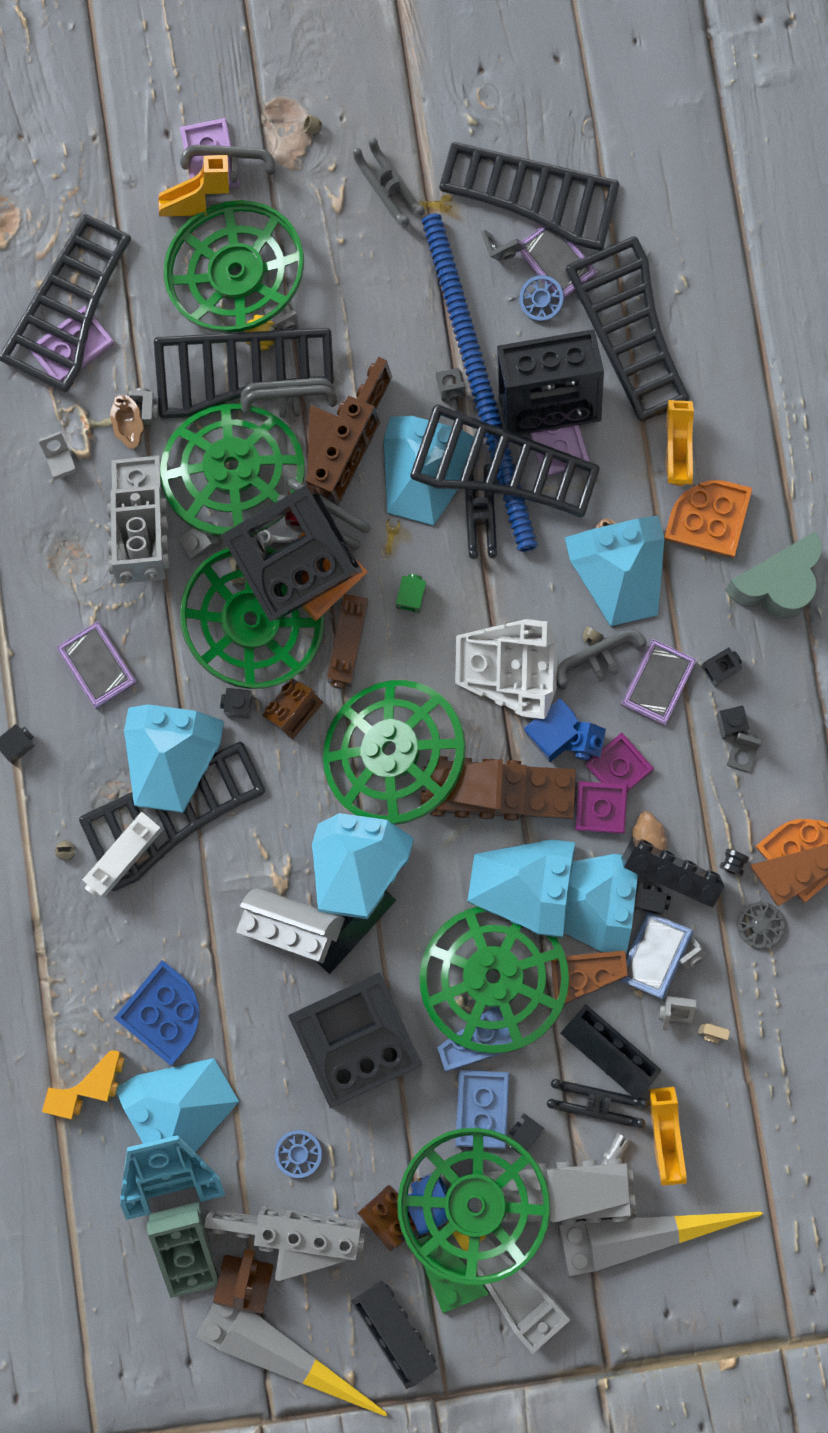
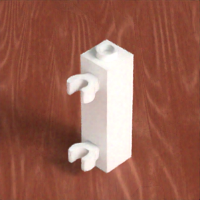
M141 812L82 879L87 883L85 889L94 897H97L99 894L105 898L163 830Z

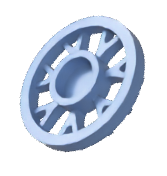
M535 276L523 285L519 296L520 306L523 312L534 320H549L555 317L563 306V289L555 279L549 276ZM538 280H545V289L539 288ZM555 284L558 289L550 294L548 289ZM529 285L536 289L532 295L526 291ZM552 297L560 298L558 305L551 304ZM532 298L533 304L525 307L524 299ZM549 305L553 313L546 316L544 308ZM535 306L541 308L538 316L531 314Z
M303 1130L288 1132L280 1138L276 1145V1164L287 1176L293 1178L307 1177L318 1168L321 1162L322 1149L320 1143L309 1132ZM295 1134H303L302 1144L295 1143ZM286 1138L293 1144L289 1150L281 1145ZM312 1139L316 1146L308 1150L304 1145ZM288 1153L289 1160L280 1162L279 1154ZM308 1153L318 1155L316 1163L307 1160ZM290 1162L296 1164L293 1173L286 1170ZM306 1162L310 1171L302 1174L300 1164Z

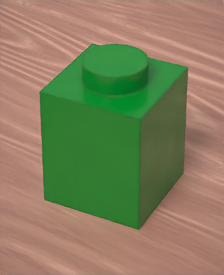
M408 574V577L402 575L396 600L397 609L420 614L426 589V581L422 580L423 577L415 574Z

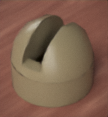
M309 114L303 123L302 130L306 134L317 135L321 132L322 122L319 118Z
M587 626L583 632L582 640L586 643L588 638L591 639L590 646L600 642L604 635Z
M61 841L56 845L55 854L59 859L69 861L75 856L76 849L71 842ZM59 848H71V852H59Z

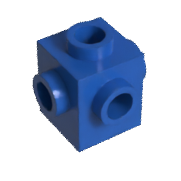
M577 722L573 726L577 734L568 740L566 750L575 753V758L581 760H590V757H600L606 729L589 722Z

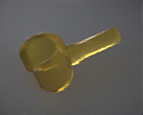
M444 195L440 200L419 201V205L439 208L440 211L446 213L451 210L452 206H446L443 202H451L453 198L450 195Z
M390 518L386 521V532L388 533L386 554H391L393 540L400 531L399 520L396 528L389 527Z

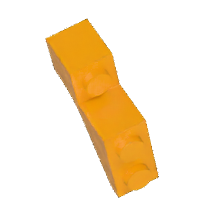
M227 155L203 156V167L198 175L159 193V217L194 216L197 213L206 212V194L229 193Z
M668 400L665 467L668 483L675 486H684L693 482L692 431L694 408L692 401Z
M109 1051L75 1087L69 1089L48 1087L42 1112L75 1119L76 1115H80L83 1107V1100H80L81 1095L103 1101H110L111 1097L115 1098L119 1083L115 1082L117 1073L122 1072L125 1058H122L123 1052Z
M675 1088L649 1089L650 1116L654 1133V1154L661 1186L687 1184Z

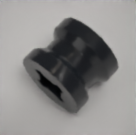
M726 849L725 861L721 862L719 868L742 877L744 864L748 863L749 857L738 851Z

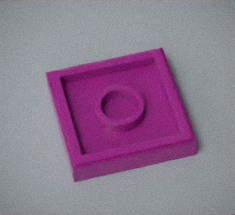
M622 732L602 749L600 757H592L585 763V766L600 783L628 784V792L654 770Z
M578 781L575 830L625 834L628 784Z

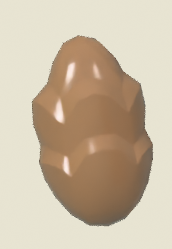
M118 395L114 399L110 412L115 437L120 439L124 445L134 449L140 445L142 434L145 430L141 418L142 412L132 398L126 395Z
M647 811L641 813L636 825L632 829V837L638 840L644 839L660 850H667V839L663 824L652 813Z

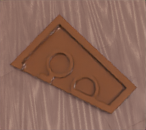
M823 845L750 865V868L776 906L779 907L828 874V847Z
M625 950L565 956L569 973L568 995L565 1004L628 977ZM555 959L551 961L554 999L557 1000L561 986V969L559 960Z

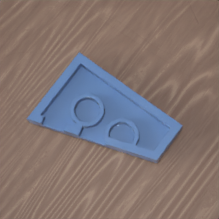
M493 1007L485 1014H482L480 1020L502 1021L504 1017L500 1007ZM476 1027L471 1039L473 1042L487 1045L513 1042L508 1028L491 1030ZM461 1029L456 1034L462 1037L464 1029ZM450 1039L437 1047L445 1073L504 1054L475 1052L463 1048Z

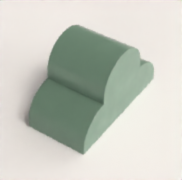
M811 533L732 579L725 590L728 596L734 602L743 606H754L761 603L768 613L777 618L787 619L800 614L811 601L816 591V579L811 569L821 555V541L817 533Z
M200 1201L149 1214V1221L147 1222L148 1237L170 1298L217 1286L218 1283L217 1267L210 1244L208 1229L204 1228L205 1216Z

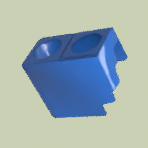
M561 699L550 706L545 719L535 718L524 727L527 737L548 762L553 761L565 751L568 740L577 734V731L573 728L578 722L575 717L576 715Z
M432 1173L418 1178L422 1179L420 1181L416 1179V1182L411 1185L413 1193L408 1195L424 1196L425 1187ZM441 1176L434 1186L432 1197H446L448 1191ZM409 1206L408 1210L419 1234L423 1235L429 1232L423 1214V1207ZM431 1207L436 1227L449 1222L445 1208Z

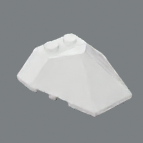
M524 619L457 635L455 683L480 696L484 695L494 700L500 706L504 705L514 710L520 716L545 719L557 689L558 640L548 621Z

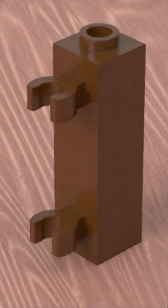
M344 594L327 674V682L332 683L331 687L345 689L346 686L352 687L368 608V598Z

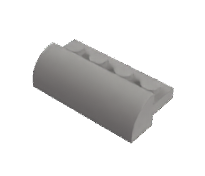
M256 888L251 890L241 903L240 907L244 908V912L236 933L323 963L331 941H337L345 918L336 914L318 912V908Z

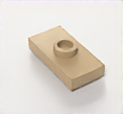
M706 1023L699 1026L698 1034L705 1036V1041L719 1044V1041L728 1040L730 1031Z

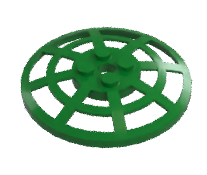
M236 200L212 205L206 208V212L197 213L190 218L172 239L164 261L166 291L179 313L189 322L200 328L221 333L242 332L256 328L277 316L296 294L304 271L302 243L289 220L280 212L265 204ZM234 212H254L265 215L270 219L263 230L252 226H236ZM225 215L227 228L212 233L202 242L191 234L204 222L216 216ZM278 224L287 231L296 247L295 253L285 257L278 243L271 237ZM237 234H250L257 236L258 239L251 247L247 244L239 243ZM228 236L229 245L222 247L217 252L209 248L217 240ZM185 241L195 249L189 262L187 275H173L176 256ZM268 243L274 250L277 259L264 263L259 253L264 245ZM203 255L210 260L207 273L195 274L198 261ZM298 262L297 276L287 296L278 293L277 291L284 278L285 266ZM233 268H242L238 275L230 274ZM278 269L272 288L262 284L265 272ZM211 283L215 292L206 301L199 293L196 284ZM174 285H189L193 297L201 306L192 314L186 311L177 297ZM255 291L265 296L256 304L245 308V297ZM223 297L235 299L236 310L221 309L215 307V305ZM270 300L279 304L267 315L253 322L246 323V314L262 308ZM209 311L220 316H236V326H214L204 323L200 319Z
M223 404L210 407L184 421L169 438L160 463L161 484L168 504L187 525L211 536L222 537L221 534L233 527L212 525L195 518L203 505L220 512H232L235 527L243 522L242 511L256 507L267 498L274 503L278 502L277 498L280 494L275 489L281 478L282 465H297L296 480L301 484L304 483L305 462L297 437L287 424L267 410L251 406L250 412L269 418L261 426H258L248 421L231 420V410H241V404ZM221 412L222 421L210 424L196 434L186 429L200 418L212 413ZM276 425H279L290 438L296 455H281L276 441L268 432ZM232 426L244 427L254 432L244 440L233 437ZM223 428L224 438L213 444L202 438L213 430ZM180 436L189 441L183 452L181 467L167 471L170 450L175 440ZM263 437L270 445L274 455L259 456L254 445ZM195 445L205 451L202 463L188 465L190 454ZM229 461L238 463V467L234 470L227 469L225 465ZM261 465H275L274 474L269 484L259 478ZM203 472L208 484L200 493L193 485L189 475ZM179 477L183 478L187 490L195 499L188 511L182 508L175 499L168 480ZM254 486L261 492L253 499L241 503L240 493ZM215 490L230 494L231 504L218 503L210 500L209 497ZM284 516L278 518L272 523L261 528L257 531V533L270 528L271 526L279 522Z
M266 547L270 555L276 552V550ZM226 548L203 561L193 572L185 586L180 604V625L184 640L197 662L208 673L222 682L246 689H265L278 686L291 680L312 661L322 640L324 614L314 621L313 618H300L299 610L297 609L291 613L292 618L283 617L280 620L270 622L246 579L245 590L234 595L224 585L231 580L245 578L241 570L232 571L219 578L211 566L216 562L232 557L230 550ZM204 573L212 586L203 598L201 609L187 608L191 590L197 579ZM283 584L281 588L284 595L288 592L286 584ZM216 591L226 601L221 613L208 611L210 600ZM247 613L253 614L256 618V624L248 625L244 620V615ZM187 618L200 620L203 636L210 647L202 656L197 652L190 638ZM208 622L221 623L225 636L217 643H215L210 634ZM279 627L291 628L289 639L282 648L273 637ZM299 628H314V635L307 653L300 662L296 661L289 652L297 640ZM231 643L244 648V661L229 656L223 650ZM266 645L275 654L267 660L254 662L255 648ZM216 656H219L231 665L244 668L245 682L224 676L214 670L208 663ZM280 660L292 669L287 674L274 680L255 682L254 669L269 667Z
M408 680L380 682L363 689L350 698L334 717L324 742V773L336 799L354 815L384 819L394 825L409 823L435 810L455 788L465 762V734L460 718L454 708L442 695L432 688ZM396 686L415 688L432 698L420 707L410 701L395 699ZM386 687L385 699L383 701L368 706L359 714L351 708L356 701L365 695ZM439 704L444 708L451 720L455 739H440L437 726L429 715ZM394 706L407 708L415 712L405 723L394 720ZM384 708L383 721L371 726L364 720L370 713ZM345 715L352 722L344 735L342 749L329 752L333 733L339 721ZM422 719L430 730L432 737L430 740H419L413 730ZM358 727L365 733L360 747L349 748L351 736L355 728ZM394 743L396 745L395 752L392 755H386L385 748L387 745ZM456 749L452 770L444 785L440 787L430 778L437 767L440 750ZM420 750H432L429 764L423 772L416 766ZM362 757L363 763L366 766L358 779L351 769L349 758ZM342 760L345 774L353 784L345 797L341 794L333 780L330 762ZM407 773H410L417 779L408 787L396 791L395 779ZM373 774L385 779L386 792L375 791L365 786ZM423 785L434 794L428 802L419 808L399 814L397 799L413 794ZM360 792L374 799L387 800L389 815L368 813L354 806L353 802Z
M479 907L470 908L453 916L444 923L433 935L426 947L419 975L420 992L424 1006L437 1028L451 1041L463 1048L488 1054L509 1053L520 1050L546 1034L563 1010L569 986L568 964L564 951L557 937L547 936L554 949L540 953L535 944L520 932L522 926L512 923L511 927L501 925H485L480 927L475 914L488 911ZM466 918L470 931L458 938L449 951L435 946L441 936L451 926ZM497 932L507 935L501 947H487L483 934ZM471 938L474 939L478 951L472 954L469 959L456 955L457 950ZM518 939L526 945L533 956L519 961L510 952L515 940ZM430 956L444 960L441 971L443 991L429 997L427 990V968ZM555 959L559 960L561 969V986L557 1000L544 994L546 984L544 963ZM451 964L464 969V982L453 987L449 986V968ZM534 966L538 968V985L536 990L523 984V970ZM492 970L498 971L501 975L500 980L497 983H489L486 980L488 972ZM468 992L470 997L476 1001L471 1015L460 1008L454 997ZM518 994L532 999L524 1010L515 1016L513 1015L509 1003ZM447 1000L452 1010L462 1020L467 1022L462 1037L454 1033L443 1023L433 1006ZM539 1003L553 1009L549 1017L538 1029L522 1038L517 1024L527 1018ZM485 1006L500 1007L504 1020L484 1021L480 1020ZM476 1027L491 1030L508 1028L513 1042L487 1045L473 1042L471 1039Z
M461 1128L449 1131L423 1146L412 1158L404 1172L397 1200L401 1231L407 1245L416 1258L438 1276L466 1285H485L498 1282L523 1268L541 1246L549 1226L551 1212L547 1182L533 1156L520 1143L509 1136L484 1128ZM473 1135V1151L458 1153L444 1161L434 1150L440 1144L451 1139ZM484 1136L505 1142L516 1149L522 1156L510 1165L501 1157L484 1152ZM427 1157L436 1169L427 1182L424 1196L408 1195L413 1175L422 1160ZM473 1159V1174L460 1178L450 1167L459 1161ZM484 1159L496 1163L506 1171L496 1180L483 1175ZM527 1164H530L540 1183L543 1205L529 1204L526 1187L518 1174ZM443 1174L452 1185L446 1197H432L434 1186ZM512 1179L519 1190L521 1203L506 1201L502 1188ZM472 1198H478L482 1202V1209L478 1213L473 1212L469 1207V1202ZM407 1206L423 1207L425 1222L433 1237L422 1247L417 1242L411 1229ZM431 1207L445 1208L449 1223L440 1231L433 1220ZM506 1212L520 1214L517 1227L511 1236L500 1225L504 1220ZM528 1214L543 1216L537 1238L529 1251L524 1255L515 1242L519 1239L525 1228ZM456 1230L469 1236L468 1251L454 1246L446 1239ZM493 1232L502 1243L492 1250L479 1252L480 1236ZM440 1245L451 1254L467 1259L466 1275L457 1274L445 1269L434 1262L428 1255ZM507 1250L516 1261L511 1267L498 1273L476 1276L478 1260L493 1258Z

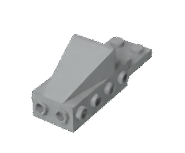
M159 456L111 460V503L107 504L108 516L111 518V522H108L109 537H111V541H108L109 555H112V559L108 560L110 575L114 574L116 584L166 579L165 569H170L169 556L165 554V551L169 550L168 536L166 535L168 520L167 516H163V513L168 512L166 498H162L161 462Z
M622 1158L607 1159V1164L598 1165L597 1160L581 1161L582 1166H572L571 1162H556L557 1167L547 1168L546 1163H538L546 1179L550 1194L551 1212L549 1225H551V1222L561 1221V1225L576 1224V1219H586V1223H600L601 1218L611 1217L612 1222L627 1221V1216H631L633 1210L637 1208L636 1195L631 1194V1184H634V1170L629 1168V1163H622ZM532 1167L531 1169L521 1170L518 1174L526 1187L529 1204L543 1205L540 1183ZM505 1171L483 1172V1175L496 1180ZM512 1179L502 1188L506 1201L521 1203L519 1190ZM478 1199L479 1212L482 1209V1202L480 1199ZM506 1212L502 1223L518 1222L520 1214ZM528 1214L527 1221L535 1222L536 1226H541L543 1216Z
M262 1206L258 1216L211 1209L206 1216L204 1228H210V1232L215 1234H225V1231L236 1232L235 1235L242 1238H250L251 1235H255L254 1246H260L259 1250L274 1252L275 1249H279L275 1280L278 1281L348 1260H356L357 1254H362L365 1233H361V1220Z

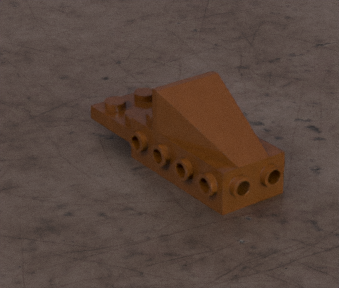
M380 357L377 358L375 363L370 365L365 384H361L358 388L357 399L348 395L346 401L340 403L337 410L338 416L312 405L309 410L308 473L305 481L307 485L315 486L319 495L339 506L380 424L376 409L392 379L387 360Z
M445 756L439 757L437 767L430 777L440 787L446 782L454 762L448 761V757ZM465 757L462 773L455 788L441 805L430 812V816L444 817L445 813L455 814L457 818H469V815H479L480 819H494V816H504V820L518 821L519 817L523 818L524 816L573 819L576 769L530 767L521 765L522 761L507 760V764H503V759H482V762H472V758ZM423 766V772L426 770L427 766ZM427 788L426 791L421 790V805L428 802L434 796Z

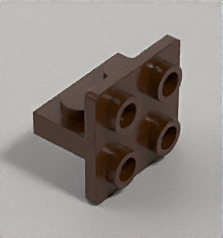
M292 678L282 686L278 696L266 706L262 716L293 740L323 701L315 695L313 689Z
M387 1185L358 1212V1215L391 1252L405 1238L398 1218V1193L390 1185ZM408 1210L410 1226L412 1231H414L416 1229V1226Z
M249 1249L244 1250L243 1258L224 1255L213 1303L262 1314L273 1272V1264L254 1260L255 1251Z

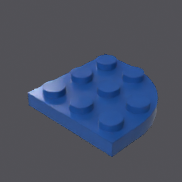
M161 960L114 1019L172 1066L195 1037L199 1025L200 1009L197 996L188 981L165 961Z

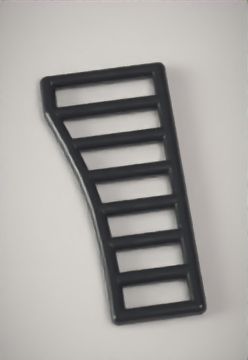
M453 142L450 145L439 189L445 193L470 198L511 211L536 222L574 245L600 251L603 250L620 184L615 179ZM458 153L472 156L463 187L450 184ZM481 158L495 161L486 193L473 190ZM504 163L517 166L509 200L495 196ZM526 169L540 172L531 209L517 204ZM549 174L563 177L552 221L539 214ZM572 179L586 183L573 233L561 226ZM595 185L609 188L597 238L593 240L582 237L594 188Z
M88 214L82 215L2 349L0 361L63 393L68 392L81 371L86 342L98 302L117 263L129 245L131 236ZM87 225L120 240L114 251L112 252L81 237ZM78 245L107 259L108 262L103 271L101 272L70 257L74 247ZM64 264L98 280L93 292L87 291L59 277L58 274ZM52 284L88 301L85 314L47 297L46 294ZM42 304L81 323L79 336L72 335L34 316L39 306ZM31 324L75 346L74 360L22 336L27 326ZM19 344L69 369L64 381L10 356L16 345Z
M632 236L568 264L565 268L568 277L638 420L643 422L667 411L668 400L644 410L639 397L673 383L678 396L669 400L689 401L690 396L679 376L661 331L655 309L649 260L639 239L636 236ZM632 247L638 260L582 283L577 271ZM641 269V284L596 304H592L587 292ZM644 293L645 308L603 326L597 313ZM648 317L651 331L613 347L607 334ZM655 340L659 353L625 368L623 367L618 355ZM663 361L668 372L667 375L636 389L633 388L628 378L629 376Z
M310 328L156 337L154 339L159 416L163 419L190 417L207 408L241 398V393L245 387L239 388L236 342H250L253 383L262 382L260 341L274 340L277 376L275 381L324 378L333 384L334 368L331 329ZM308 338H322L324 376L310 377ZM298 339L300 378L286 379L284 340ZM226 343L229 391L215 396L212 344ZM202 344L206 400L192 406L188 345ZM164 346H178L183 408L168 409Z
M437 404L432 409L410 477L412 480L436 489L477 490L511 495L582 518L585 516L600 468L592 462ZM440 416L453 420L454 423L436 476L432 477L421 472ZM463 424L477 429L460 480H445ZM488 433L498 437L499 440L485 482L470 481L485 434ZM509 441L522 447L509 485L495 483ZM531 450L544 455L532 491L519 488ZM553 458L567 463L555 498L542 494ZM575 467L589 472L578 506L564 502Z
M237 742L216 752L209 763V766L216 764L232 799L218 805L203 774L198 785L210 809L209 812L197 818L189 802L184 811L189 824L176 832L168 812L155 809L169 840L158 849L153 841L147 848L150 857L140 867L135 862L129 869L130 874L122 877L113 887L112 891H117L140 880L161 858L197 829L265 793V787L243 742ZM237 753L254 787L240 794L224 760ZM132 792L80 816L79 822L97 862L105 853L91 822L104 816L116 841L122 835V831L113 811L127 806L133 821L140 814L139 808L134 806Z

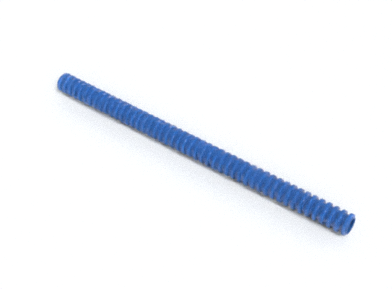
M437 213L429 214L421 220V223L424 225L423 230L427 232L425 237L428 239L427 243L430 246L431 257L434 259L433 264L437 266L435 271L439 273L437 278L441 280L439 284L442 287V293H444L445 305L449 307L447 312L451 314L449 319L453 321L451 325L455 328L453 332L457 335L455 339L459 342L457 344L458 348L461 349L459 353L463 355L461 360L465 362L463 366L464 369H467L465 373L469 376L467 380L471 383L469 387L473 390L471 394L475 397L473 401L477 404L478 417L481 418V421L501 428L503 423L499 421L501 416L497 414L499 409L495 407L497 402L493 400L495 395L491 393L493 389L489 386L491 382L487 379L489 375L485 372L487 368L483 365L485 361L481 358L480 345L477 344L478 339L475 338L476 332L473 331L474 325L471 324L472 318L469 317L470 311L467 310L468 304L465 303L466 297L463 296L464 291L461 289L460 277L457 276L458 270L455 269L456 263L453 262L454 256L451 255L452 250L449 248L448 236L445 235L446 229L443 228L442 216ZM486 433L484 438L487 439L486 445L489 446L488 452L492 453L490 455L492 460L499 438ZM509 443L507 444L496 477L500 481L498 484L509 485L515 468V464L512 463L513 457L510 456L511 450L508 449ZM502 494L504 495L502 500L506 502L504 506L508 509L506 513L510 516L508 520L512 523L511 529L514 530L513 537H516L515 544H518L517 551L526 552L535 549L538 546V542L534 540L536 535L532 533L534 531V528L530 526L532 521L528 520L530 514L526 513L528 508L524 506L526 503L525 499Z

